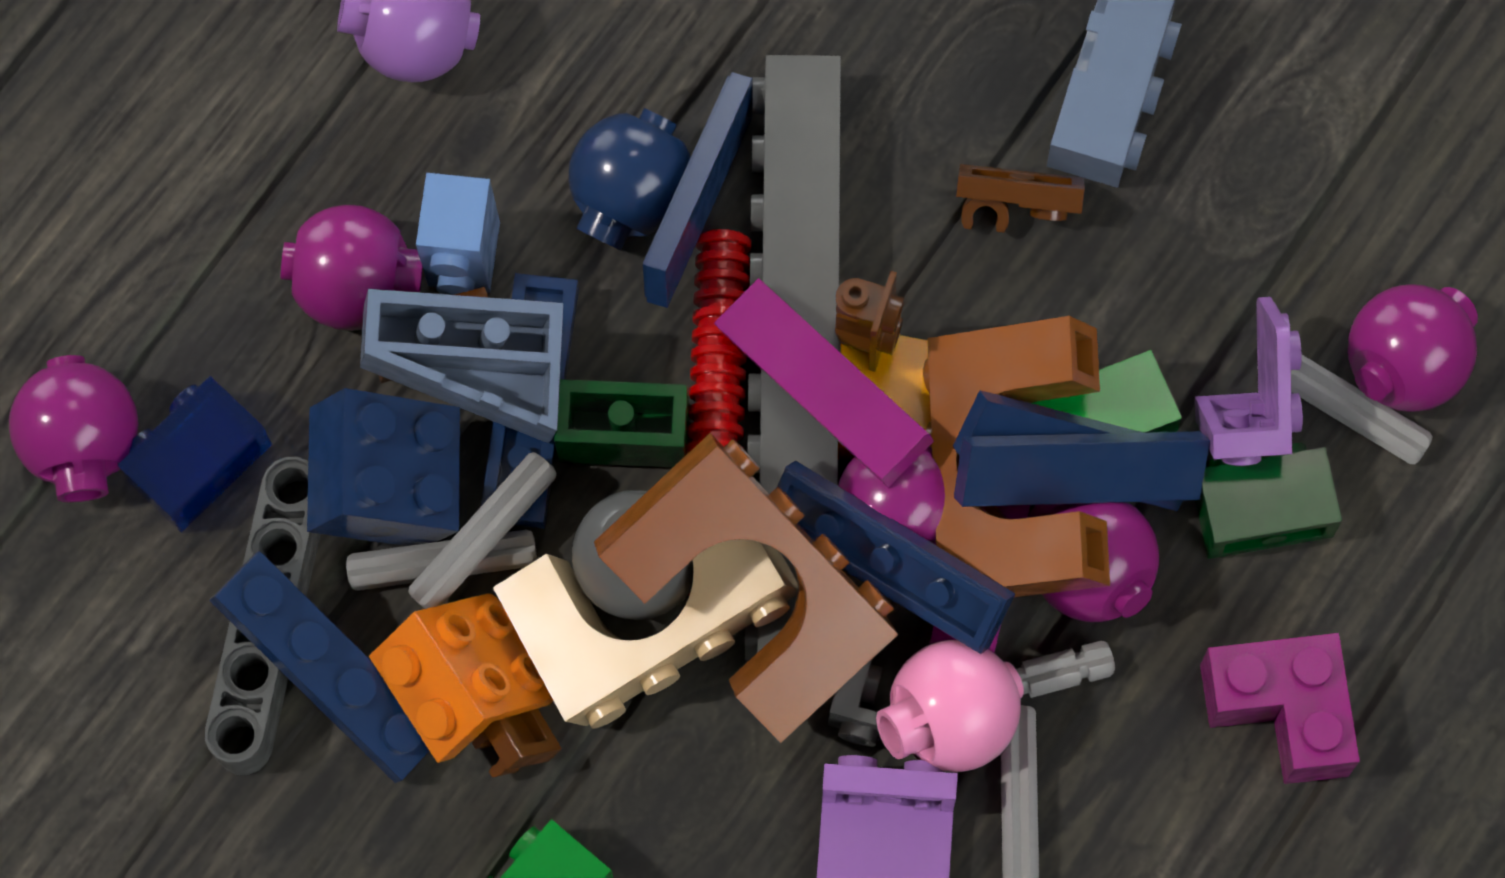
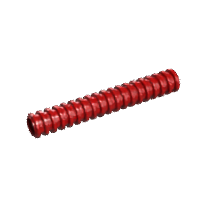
M729 229L707 231L700 234L696 243V249L701 253L695 256V267L700 271L694 275V285L700 290L696 291L693 297V304L699 309L693 312V323L698 327L692 331V342L698 346L691 350V361L697 365L690 369V379L696 384L689 388V398L695 403L689 406V418L694 422L688 425V437L693 442L687 445V454L710 433L724 447L732 439L738 442L744 438V428L738 423L744 420L745 409L739 404L745 401L746 390L740 385L746 381V370L740 366L747 362V356L714 323L750 287V277L745 272L750 269V257L746 254L751 251L752 240L741 232Z

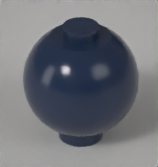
M644 108L639 118L628 113L615 114L600 120L583 134L572 153L568 176L571 195L583 213L576 229L620 251L628 237L649 236L657 233L691 158L686 144L672 136L677 124Z

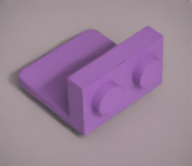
M1271 297L1257 298L1258 393L1195 397L1196 423L1200 431L1210 440L1209 450L1214 459H1222L1224 463L1229 465H1253L1261 461V456L1292 454V433L1302 431L1301 398L1299 393H1291V370H1300L1301 368L1300 336L1298 331H1290L1288 314L1280 313Z
M858 755L840 756L838 758V765L824 764L817 878H949L953 811L956 802L958 773L943 772V770L925 760L904 762V769L878 768L877 759Z

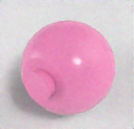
M946 640L928 645L913 654L898 671L890 691V706L879 710L876 715L880 737L887 750L896 759H902L913 754L917 760H925L931 765L947 772H964L982 767L994 760L1005 750L1017 730L1021 713L1020 698L1024 694L1023 683L1015 667L1009 662H1003L989 649L980 654L958 640Z

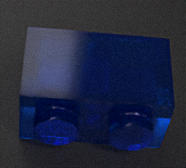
M211 376L199 387L194 384L184 389L172 402L169 408L171 414L153 431L145 429L133 438L129 454L118 464L128 482L181 533L272 445L264 426Z

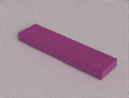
M758 278L715 321L716 327L888 488L934 442L926 430L761 279Z

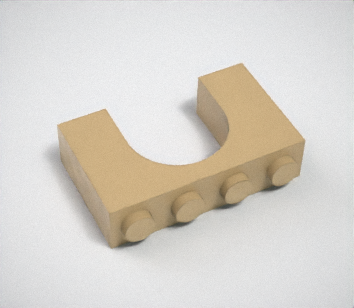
M730 540L707 548L692 560L694 571L692 589L680 615L661 632L640 640H622L607 629L597 615L589 598L580 587L575 573L567 560L545 554L493 587L564 721L583 726L590 724L591 728L595 729L609 724L624 714L626 708L623 703L642 691L646 695H651L672 685L680 678L678 669L695 658L699 657L700 661H706L728 650L735 643L732 635L751 623H754L755 627H760L784 615L790 609L787 601L797 595L798 582L781 552L767 544L753 540Z

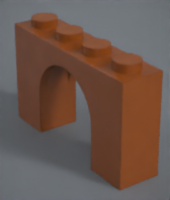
M1071 316L927 338L928 359L924 363L923 378L926 389L930 394L931 422L927 425L926 431L934 440L930 445L932 456L941 471L945 487L943 513L936 528V546L1014 592V597L1110 586L1106 520L1080 511L1023 519H1009L997 506L962 507L954 498L960 456L954 449L953 444L979 390L1028 403L1100 392L1097 328Z
M710 433L594 541L599 558L644 604L697 555L707 548L725 541L753 540L777 549L791 561L795 567L798 581L797 600L791 617L783 629L729 679L736 698L782 743L898 635L886 617L894 607L869 580H866L858 587L842 571L850 562L825 534L822 533L814 541L797 524L805 514L780 487L775 488L769 494L752 477L760 467L735 440L732 439L724 447Z

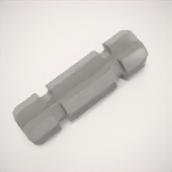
M1101 640L1082 645V649L1077 653H1074L1071 648L1023 661L1021 668L1016 670L1022 680L1024 694L1028 693L1030 698L1080 685L1081 679L1086 677L1089 682L1110 677L1115 671V662L1108 643Z

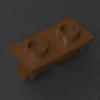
M890 271L886 286L859 278H852L844 281L836 291V337L847 347L870 353L869 370L874 372L881 352L893 355L903 324V318L900 316L905 298L896 295L897 272Z

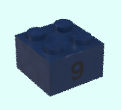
M344 388L309 408L307 532L403 546L437 542L458 532L460 407Z

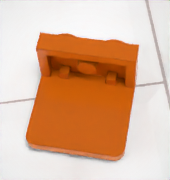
M483 594L414 611L369 655L372 663L437 763L455 758L492 722L548 706L554 701L503 605L492 594Z

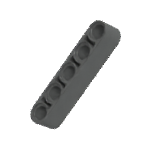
M284 457L275 461L267 468L262 479L243 565L258 551L266 557L268 551L280 542L296 544L297 551L294 557L288 563L276 567L307 597L321 534L307 532L308 496L296 504H286L280 501L281 492L288 484L295 481L308 483V461L299 457ZM231 622L227 631L205 727V742L211 754L226 771L236 775H250L259 771L271 756L288 678ZM264 665L269 668L268 678L260 688L253 691H244L238 688L239 676L247 667ZM238 727L254 729V740L246 751L240 754L224 752L225 738L233 729Z

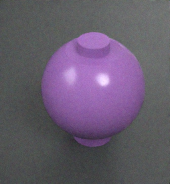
M341 0L337 32L352 34L361 56L373 69L382 75L402 82H423L435 79L450 71L460 61L464 49L474 50L479 32L480 14L470 12L471 0Z

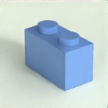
M426 173L416 248L428 286L436 287V290L441 294L454 295L485 287L488 293L491 291L500 220L490 179Z

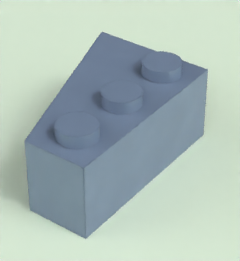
M1097 0L1095 9L1091 11L1088 20L1087 34L1076 68L1073 69L1051 141L1047 167L1116 188L1119 186L1124 167L1136 171L1147 137L1146 134L1136 132L1142 112L1154 115L1164 83V79L1155 77L1154 72L1159 57L1171 60L1182 26L1180 23L1171 21L1176 0Z
M368 289L363 310L360 368L549 444L557 431L563 303Z

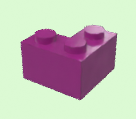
M1339 633L1210 647L1207 649L1200 668L1210 728L1274 721L1284 784L1349 777L1360 760Z

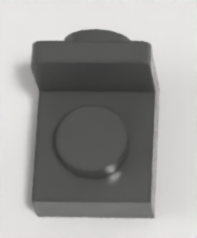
M873 658L834 694L828 719V726L839 728L838 736L851 743L871 747L876 745L877 739L882 740L876 723L877 712L860 708V703L864 702L873 705L883 667L873 665Z

